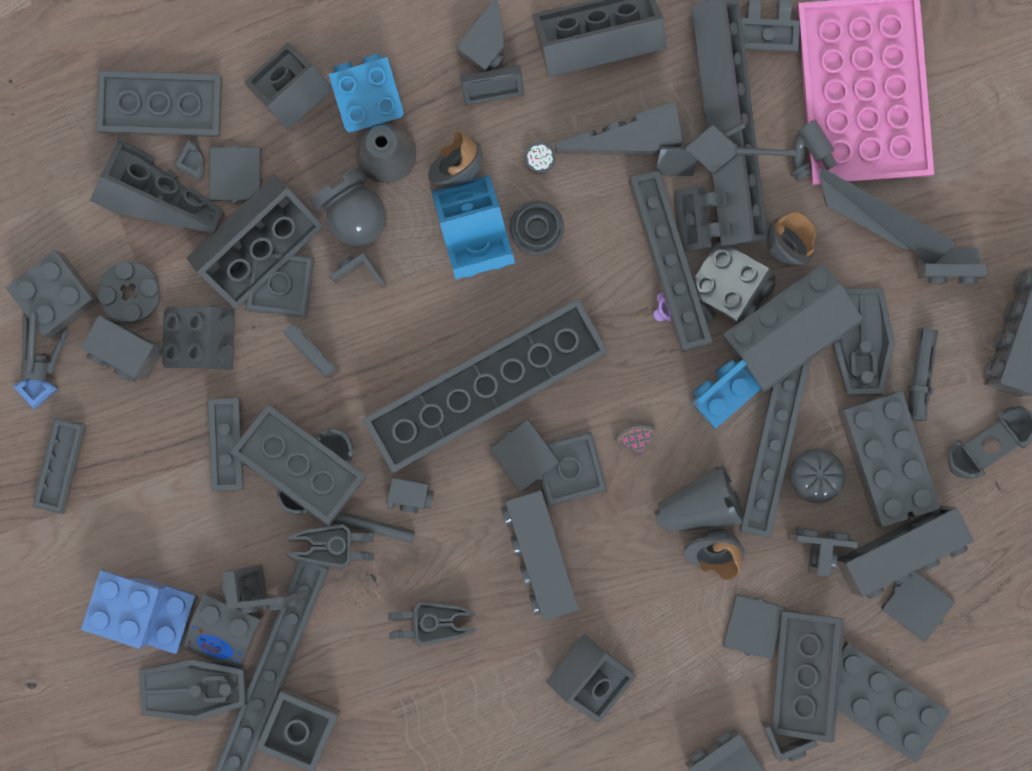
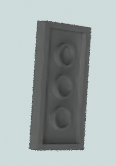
M99 71L96 131L106 134L220 137L222 76L215 74Z
M269 404L230 451L233 457L328 527L366 479L363 473Z
M782 611L772 724L773 734L828 743L835 741L845 618Z
M848 642L842 647L837 710L916 763L950 712Z

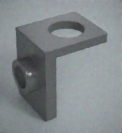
M364 253L356 258L352 255L348 256L337 264L339 269L329 276L334 283H337L365 263L380 286H385V283Z
M766 721L761 723L773 753L779 762L788 758L789 761L798 760L806 756L807 750L818 746L816 740L800 739L778 748L770 726Z

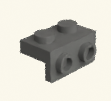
M951 248L936 264H929L918 255L917 279H928V284H947V279H959V284H977V279L987 277V264H980L979 249Z

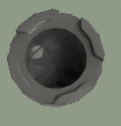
M359 167L343 174L344 182L333 189L328 184L311 198L316 211H327L326 223L331 234L341 243L353 247L366 246L373 243L386 227V210L383 200L374 191L363 187L368 177Z

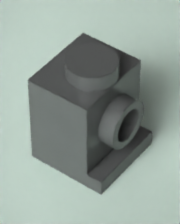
M393 477L386 508L394 509L395 504H400L399 510L418 513V508L431 509L434 491L429 490L428 483Z

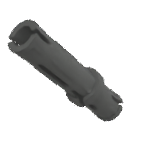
M918 329L912 385L908 387V392H910L908 409L912 420L927 421L929 397L933 394L931 379L938 330Z

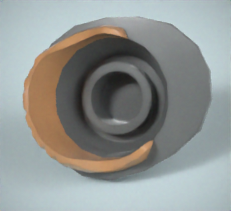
M461 131L454 132L453 143L441 147V155L430 167L428 176L431 182L435 185H443L450 182L456 185H463L473 181L481 172L483 156L480 144Z
M790 212L780 219H776L771 224V229L768 232L767 246L771 256L776 261L786 265H805L809 263L815 250L813 245L817 230L811 220L799 212Z
M711 529L698 539L689 542L683 551L684 557L688 562L700 567L702 572L714 571L723 580L737 577L745 553L738 538L724 529Z

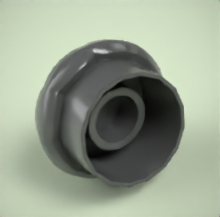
M530 201L521 205L514 212L510 221V235L515 245L523 252L531 255L547 254L554 250L561 242L564 235V221L560 212L553 205L544 201Z
M816 448L801 453L795 459L791 468L790 478L794 490L801 498L811 503H825L834 499L841 492L845 482V471L836 455L830 451Z

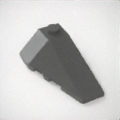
M675 102L635 114L636 117L631 119V123L626 124L625 121H615L603 127V132L597 134L596 130H592L557 142L554 146L556 154L652 156L659 153L661 146L680 147L683 140Z
M118 139L90 199L91 202L121 215L209 233L214 232L223 211L196 189L184 187L176 180L177 175L171 170L165 172L154 164L155 158L149 153Z

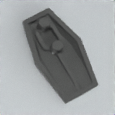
M844 289L863 318L861 324L833 343L846 395H882L895 344L883 289Z
M192 659L140 670L141 715L195 722L247 705L246 669Z

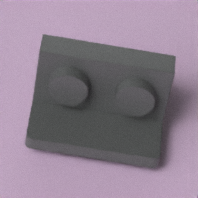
M796 528V533L788 532L787 538L790 540L811 543L808 571L818 576L830 577L831 570L836 569L837 552L833 551V546L858 548V542L850 540L851 534L827 531L826 536H819L820 531L807 528Z

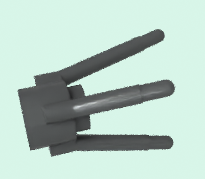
M32 311L30 323L28 316L23 314L21 377L45 381L47 373L54 374L55 363L63 348L69 330H63L50 360L47 362L46 355L35 353L37 314Z

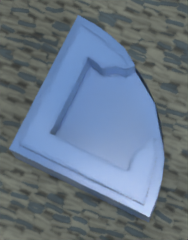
M28 379L20 381L13 386L33 409H37L58 390L55 385L46 380Z

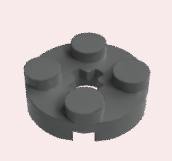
M122 261L105 272L99 284L97 297L109 316L121 322L131 323L150 317L160 303L161 293L159 281L152 270L140 263ZM134 284L136 286L134 292L137 294L136 298L129 297L125 300L123 298L125 294L122 291L123 288Z

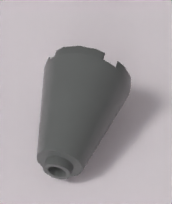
M381 123L371 126L358 140L356 146L357 163L363 173L370 179L379 183H393L408 175L413 168L416 160L415 142L409 132L397 124Z
M725 466L715 467L659 502V509L655 510V516L660 528L665 527L668 532L732 526L743 523L741 505L736 491H733L730 484L732 480Z

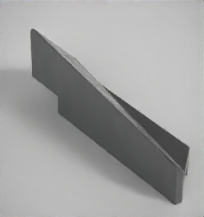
M822 167L817 168V175L820 178L824 193L823 198L827 207L904 250H907L909 247L929 264H936L955 244V241L828 170Z

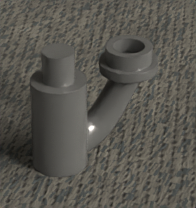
M816 119L798 130L793 143V150H796L797 155L793 156L794 172L790 174L791 177L799 181L812 173L810 162L804 163L805 146H807L816 162L821 160L826 170L837 164L831 154L835 150Z

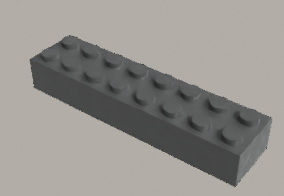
M578 298L362 420L391 472L395 473L609 352Z

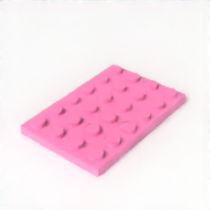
M829 0L798 3L797 17L800 20L799 41L806 125L816 119L835 150L831 154L837 164L828 169V171L849 183L933 176L934 162L920 0ZM808 149L810 168L812 170V173H810L811 186L821 185L816 170L818 167L826 168L821 160L815 161Z

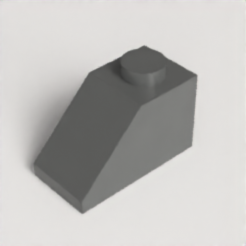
M496 0L491 2L456 47L457 54L481 72L498 69L505 59L502 55L504 53V41L499 3Z

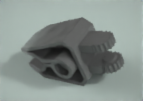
M344 524L304 530L289 536L288 542H306L310 545V550L307 552H288L287 557L304 564L342 570L350 561L374 560V553H350V542L370 543L374 541V534L350 533L351 530Z
M419 602L411 611L388 613V620H411L412 631L393 630V632H389V639H412V642L418 647L455 640L476 631V628H457L451 622H453L454 618L473 617L475 612L459 606Z

